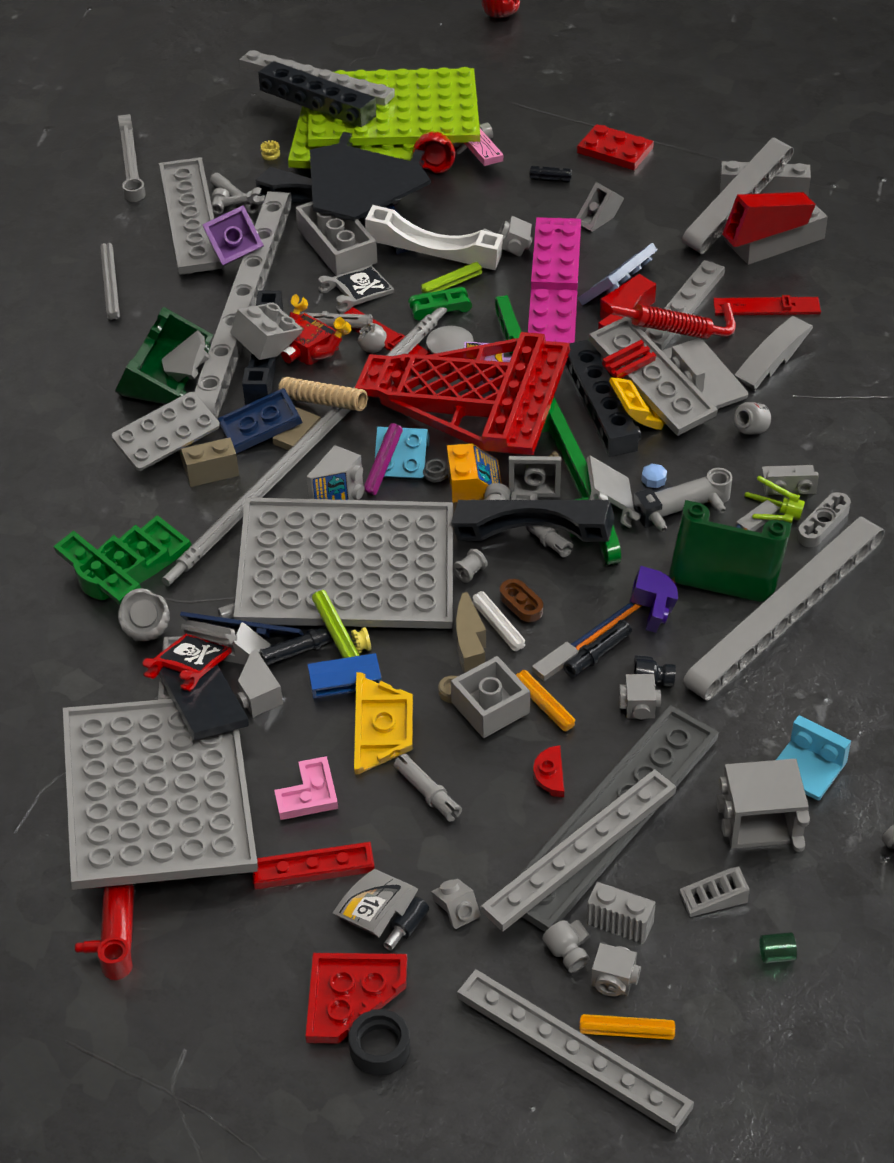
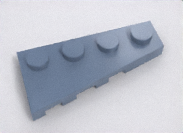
M651 243L600 282L592 286L590 290L580 295L578 300L582 306L604 291H607L608 294L611 293L620 284L628 280L631 275L653 260L651 255L657 251L655 245Z

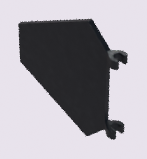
M348 132L342 133L338 144L310 150L313 211L356 221L368 215L372 205L385 207L431 184V179L422 168L425 163L424 160H421L425 154V151L416 149L411 161L352 147L353 143L349 142L352 133Z

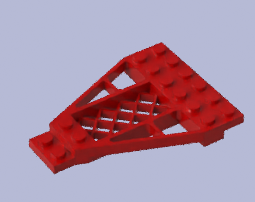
M521 332L519 338L430 355L401 354L385 356L369 354L355 388L365 390L367 396L379 397L381 404L464 442L472 443L484 451L533 455L570 353V344L546 341L545 334ZM514 351L510 362L485 360L486 356ZM434 377L438 379L430 384L426 382ZM458 379L461 381L453 386L450 385V383ZM481 381L485 383L477 388L473 387V385ZM420 384L422 385V388L414 392L411 390ZM442 387L446 388L437 394L434 392ZM465 389L469 390V392L461 396H459L458 394L459 392ZM489 391L493 392V394L485 398L481 396ZM426 412L454 414L449 423ZM462 417H488L482 437L460 428L459 424Z

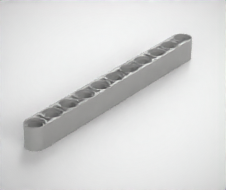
M864 517L857 518L695 663L686 673L683 685L706 701L710 700L880 544L885 530Z

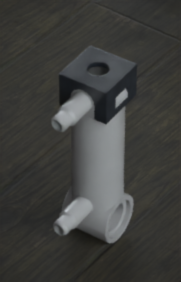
M713 468L709 470L705 477L661 491L653 492L649 488L636 492L634 495V511L639 513V520L644 528L655 525L660 532L667 530L662 517L683 511L685 500L701 504L710 502L715 510L719 513H724L726 510L724 503L730 499L732 474L724 468Z

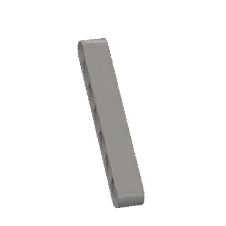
M776 138L770 139L689 226L683 235L682 243L698 253L704 254L722 235L726 218L730 215L737 194H759L789 162L794 148Z

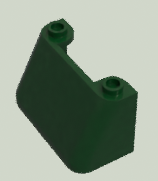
M163 307L135 357L126 366L115 389V393L127 398L164 405L185 395L187 391L183 389L189 378L186 376L180 382H177L172 376H168L164 371L162 358L197 330L204 336V350L208 353L213 334Z
M685 500L669 569L671 579L676 583L765 602L776 591L792 523L771 520L765 523L762 533L710 522V512L705 505Z

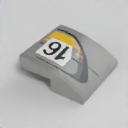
M373 869L346 893L333 911V914L380 938L394 913L403 916L418 889L415 886Z

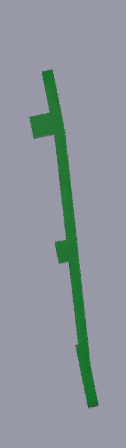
M508 295L496 296L495 309L504 339L519 338L522 330L515 318ZM554 397L542 432H550L581 499L574 500H589L591 485L587 462ZM613 526L609 542H599L607 565L621 563L622 559L620 543ZM569 533L570 537H576L575 535Z

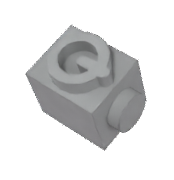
M511 216L508 222L504 221L498 231V234L503 235L502 249L521 256L525 249L528 250L533 240V237L530 236L532 224L514 216Z
M626 674L625 684H619L620 709H626V719L655 718L656 707H661V691L655 690L654 674Z
M600 943L592 967L591 986L607 996H619L620 994L628 996L631 984L637 985L640 976L641 966L636 965L637 952L630 951L622 946L614 947Z

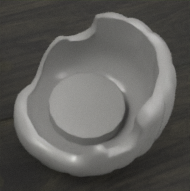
M139 588L130 591L123 598L119 607L118 620L127 636L136 641L147 642L157 639L167 629L170 621V611L166 600L162 596L154 594L148 589Z

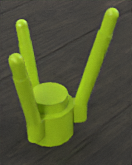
M761 476L757 477L759 482L787 498H783V501L780 502L749 492L744 494L745 497L760 502L769 500L780 507L779 513L784 514H753V519L780 520L792 523V520L799 521L805 501L799 500L800 495L790 493Z

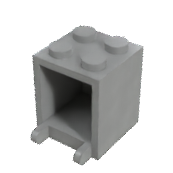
M797 759L725 764L724 776L719 777L721 795H717V808L719 813L724 814V819H722L723 836L729 837L731 848L792 843L795 851L802 852L805 849L804 830L809 825L810 816Z

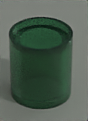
M792 932L760 935V954L764 964L796 961L797 947Z

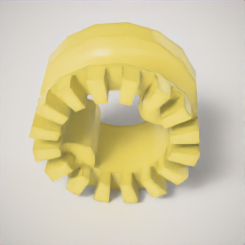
M268 140V142L264 141L260 145L262 158L274 160L280 156L278 142H273V140L270 142Z
M366 627L361 628L359 632L351 630L352 640H355L353 644H356L354 646L360 654L364 649L371 651V642Z

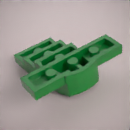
M157 515L141 529L134 525L120 538L113 535L98 549L93 547L74 530L53 547L59 556L74 567L79 585L86 594L99 600L111 598L120 605L127 593L141 588V582L173 563L192 544L189 539Z

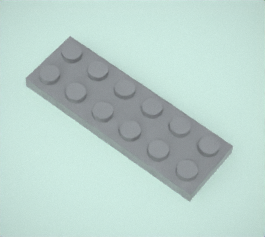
M624 317L589 334L588 341L604 358L641 339L644 342V347L648 346L650 353L654 352L656 354L654 362L623 378L632 380L642 399L677 436L717 415L718 409L639 326L632 324L631 318ZM644 355L641 356V357H639V358H637V359H635V360H633V362L636 361V360H638V359H640V358H642V357H644ZM623 365V366H621V367H619V368H617V369H615V370L617 371V370H619V369L625 367V365Z

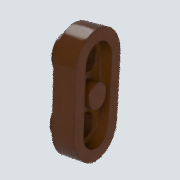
M509 579L501 584V601L521 620L534 622L542 617V599L524 582L518 579Z

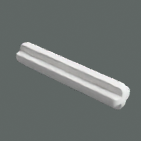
M480 591L478 594H474L472 597L473 604L513 651L523 649L525 647V639L486 593Z

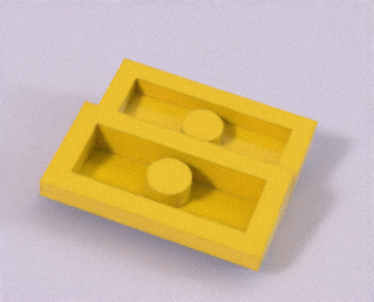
M611 377L609 382L626 412L640 424L662 430L665 422L642 399L632 380Z

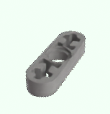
M836 492L830 494L799 526L798 542L805 547L818 546L848 515L851 503L850 498L844 493ZM819 517H827V518H829L831 521H830V522H821V521L818 520V518H819Z

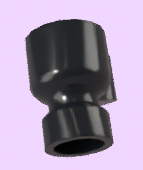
M634 656V674H654L655 685L661 683L663 686L674 687L676 665L664 664L659 666L653 657Z

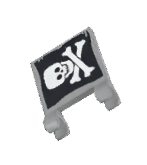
M372 265L334 277L321 276L318 279L320 284L323 285L318 287L322 293H328L337 286L344 294L336 298V301L341 304L336 306L340 313H345L354 305L394 293V288Z

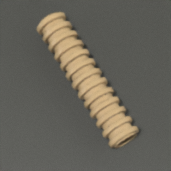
M283 377L278 387L279 390L285 388L291 400L312 402L314 404L362 411L366 407L368 400L367 393L363 389Z

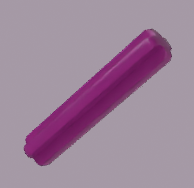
M391 423L372 465L364 485V491L368 494H377L403 432L402 427L397 424Z

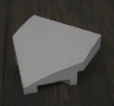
M198 330L162 358L164 371L177 382H180L186 376L189 379H195L198 375L196 368L210 357L204 350V336Z

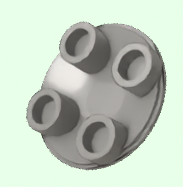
M458 326L439 327L433 330L426 339L428 349L434 354L464 348V342H474L472 334Z

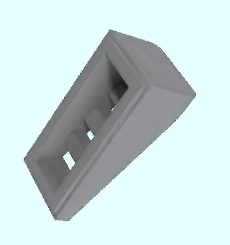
M738 866L683 887L679 890L689 917L748 903L749 887ZM722 888L723 891H724V894H721V895H720V892H719L718 889ZM710 891L712 899H708L706 892ZM698 894L701 901L700 904H696L693 895Z

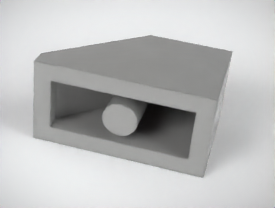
M596 182L576 218H581V226L593 232L614 218L624 198Z
M251 651L238 679L240 692L237 693V699L243 709L247 708L252 717H255L282 705L283 699L280 684L258 651Z

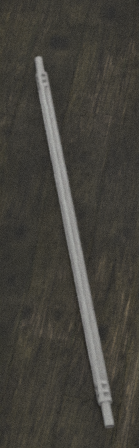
M438 308L431 315H426L386 356L408 354L437 325V321L447 312V308ZM332 407L176 560V565L162 578V582L170 586L184 571H189L243 517L245 497L262 498L350 409Z

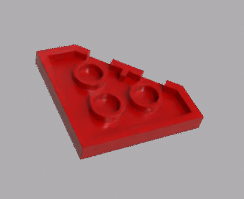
M313 953L306 1043L339 1044L348 1036L352 1023L361 1014L383 1008L405 990L407 982V954Z

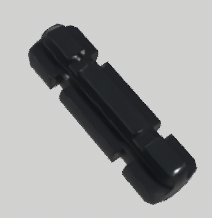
M531 166L529 175L531 179L542 177V180L559 181V179H562V181L569 182L572 179V169L563 168V170H560V168L543 167L541 169L540 166Z

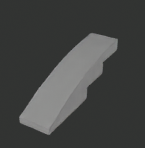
M794 316L790 317L759 345L734 376L740 383L756 390L766 376L771 377L782 362L787 363L813 329V326Z

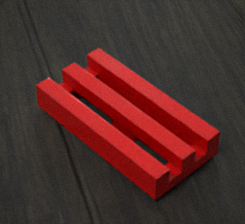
M641 339L603 358L602 365L614 378H622L654 362L656 354L654 352L650 353V348L648 346L644 347V342ZM644 355V357H642V358H640V359H638V360H636V361L633 362V360H635V359H637V358H639V357H641V356ZM625 365V367H623V368H621V369H619V370H617V371L615 370V369H617V368H619V367Z

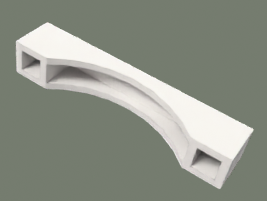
M372 205L366 217L365 228L376 240V243L466 264L478 262L483 268L496 270L502 255L503 235L483 230L459 236L436 234L413 225L393 209Z

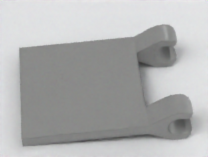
M589 455L587 457L591 485L589 500H610L612 504L623 509L621 523L630 528L632 519L638 521L640 515L634 511L629 478Z

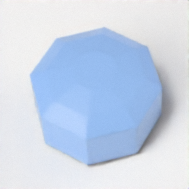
M647 465L643 468L641 481L647 487H661L665 485L667 470L662 465Z

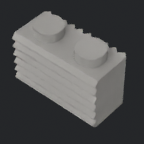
M596 882L588 900L587 924L588 926L593 924L594 928L599 927L600 930L604 928L606 932L610 930L611 934L616 932L617 936L622 935L623 938L628 937L629 940L634 939L635 942L639 941L640 944H643L654 923L656 902L604 883Z

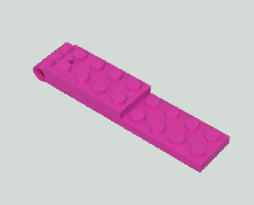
M536 217L528 333L545 334L546 341L575 342L581 218Z

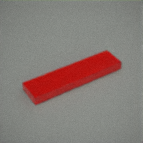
M371 842L257 858L258 871L253 872L255 890L369 873L375 869Z

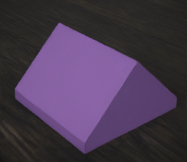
M244 205L202 224L213 251L222 266L264 247Z

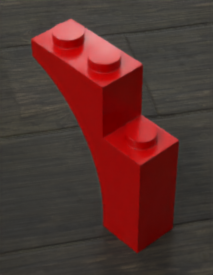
M638 274L601 298L600 317L603 320L598 322V329L624 318L605 312L602 306L604 303L632 309L637 304L650 306L655 303L656 283Z

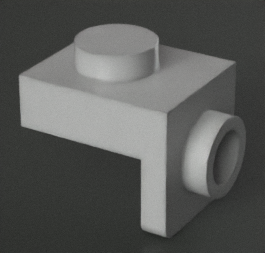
M458 878L445 881L439 888L431 891L434 902L447 911L451 926L455 929L481 916L473 890Z

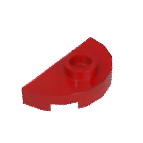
M560 745L549 747L542 751L535 759L533 767V777L538 787L541 786L544 790L550 792L551 796L564 797Z

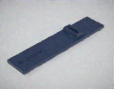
M188 612L180 613V616L185 621L193 620L221 627L239 629L240 624L243 622L263 638L270 639V634L298 637L304 634L300 629Z

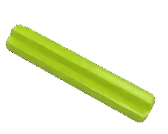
M474 262L421 285V293L445 290L482 274V266L478 262Z
M320 590L314 593L312 600L342 657L360 656L326 591Z

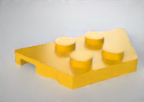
M356 672L355 774H361L413 750V694L401 689H394L391 685L382 681L380 683L367 679L365 674Z

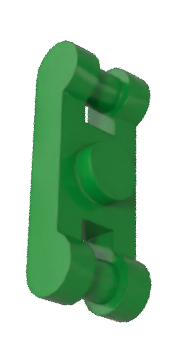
M463 287L411 296L408 300L416 320H422L426 315H431L436 309L442 307L447 308V312L455 310L468 312L472 308L471 300L468 298V293Z

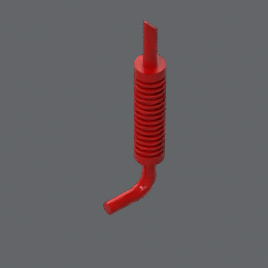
M607 303L602 305L608 314L631 318L633 325L701 339H708L711 335L728 337L736 329V322L730 303L722 305L726 323L725 327L715 326L710 318L643 304H637L633 309Z

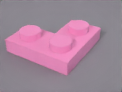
M327 756L298 762L302 785L274 790L280 820L338 809Z

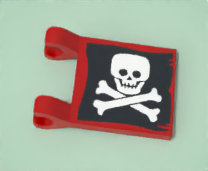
M185 634L155 658H146L143 661V666L147 667L148 670L143 673V676L154 679L164 666L181 672L180 678L185 681L180 685V688L191 691L204 674L232 653V648Z

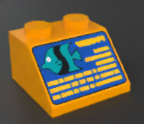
M472 443L447 445V463L452 502L455 503L458 500H485L487 486L493 483H501L498 460Z

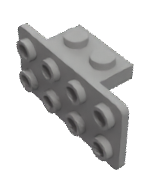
M697 338L662 350L717 409L747 399L748 391L703 339Z
M189 392L113 432L112 440L134 468L141 471L214 432L219 428L220 423L196 393Z

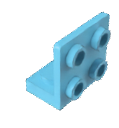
M377 427L375 458L388 427ZM402 428L403 432L384 477L423 479L426 446L429 447L430 439L428 430Z
M799 715L793 722L790 742L776 760L797 759L805 794L820 800L846 765L851 740Z

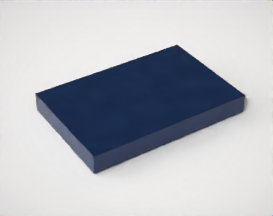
M285 388L217 418L226 437L231 438L236 454L303 423Z

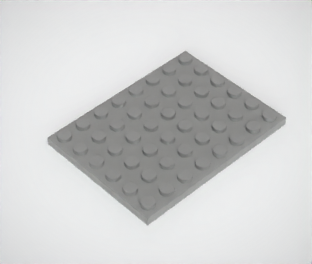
M245 497L234 619L269 625L326 626L312 600L314 593L325 590L344 626L452 629L453 527L451 522L453 519V502Z
M172 699L63 708L72 890L258 871L239 729L193 740Z

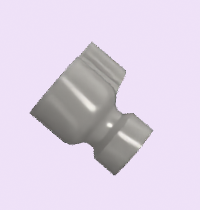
M565 920L557 922L543 934L542 939L554 956L563 957V964L570 973L582 969L590 960L585 950L578 947L590 937V934L579 920L571 924Z

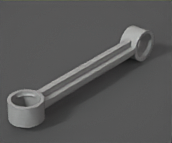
M119 115L118 122L126 180L122 184L124 198L130 202H137L146 196L144 182L139 179L131 115Z

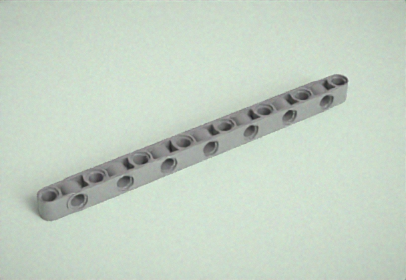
M268 191L254 226L264 247L243 256L208 352L210 357L204 363L194 391L216 419L220 414L244 346L230 333L238 309L256 306L258 290L264 289L291 210L292 199L290 193Z

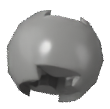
M369 323L359 331L358 344L363 351L377 353L385 346L384 342L387 334L380 325Z

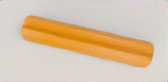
M522 670L516 674L521 682L530 690V698L563 731L567 732L575 726V718L528 671Z
M583 1014L580 1017L579 1029L582 1034L670 1040L675 1037V1021L588 1014Z

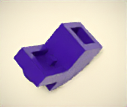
M640 566L634 579L629 602L650 607L646 630L656 633L660 624H665L668 614L672 612L678 600V591L674 582L666 574Z

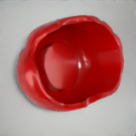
M481 0L484 12L489 17L496 19L513 15L520 6V0Z
M430 131L422 134L414 144L413 153L416 149L425 151L421 159L425 161L422 168L429 169L434 173H444L452 167L455 160V148L446 135H443L441 132Z

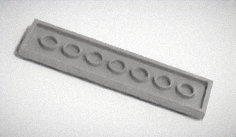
M202 157L159 163L179 275L224 268L213 251L202 224L214 219Z

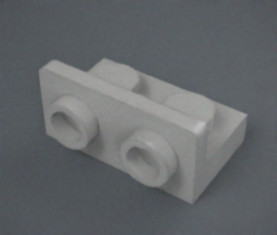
M813 465L762 467L761 476L790 493L816 494L819 475L818 472H814ZM763 484L765 495H782Z

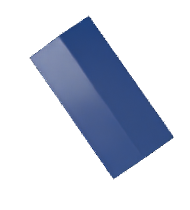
M376 653L307 664L313 699L356 692V672L365 674L367 679L380 683L382 681Z

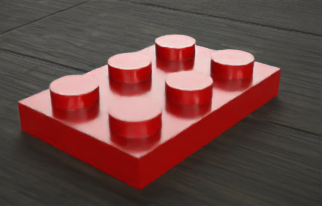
M596 124L577 145V153L635 171L653 149L654 141L608 128L605 125Z

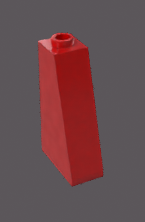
M804 192L737 194L722 235L734 247H739L798 228L809 223L816 204Z

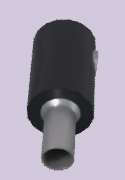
M414 896L403 916L397 914L390 924L392 933L383 944L386 949L393 950L401 937L407 939L414 932L429 911V906L423 899Z

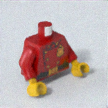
M295 294L291 298V304L295 308L293 312H290L289 317L293 318L303 328V331L281 352L283 360L290 364L297 359L306 365H312L321 359L332 357L335 351L339 349V344L342 341L341 336L351 332V325L347 321L345 322L342 317H338L334 321V329L306 313L300 315V312L307 309L308 302L303 297L302 301L298 304L300 299Z

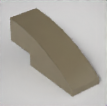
M468 592L461 595L456 617L457 652L463 673L485 662L484 648H486V629Z

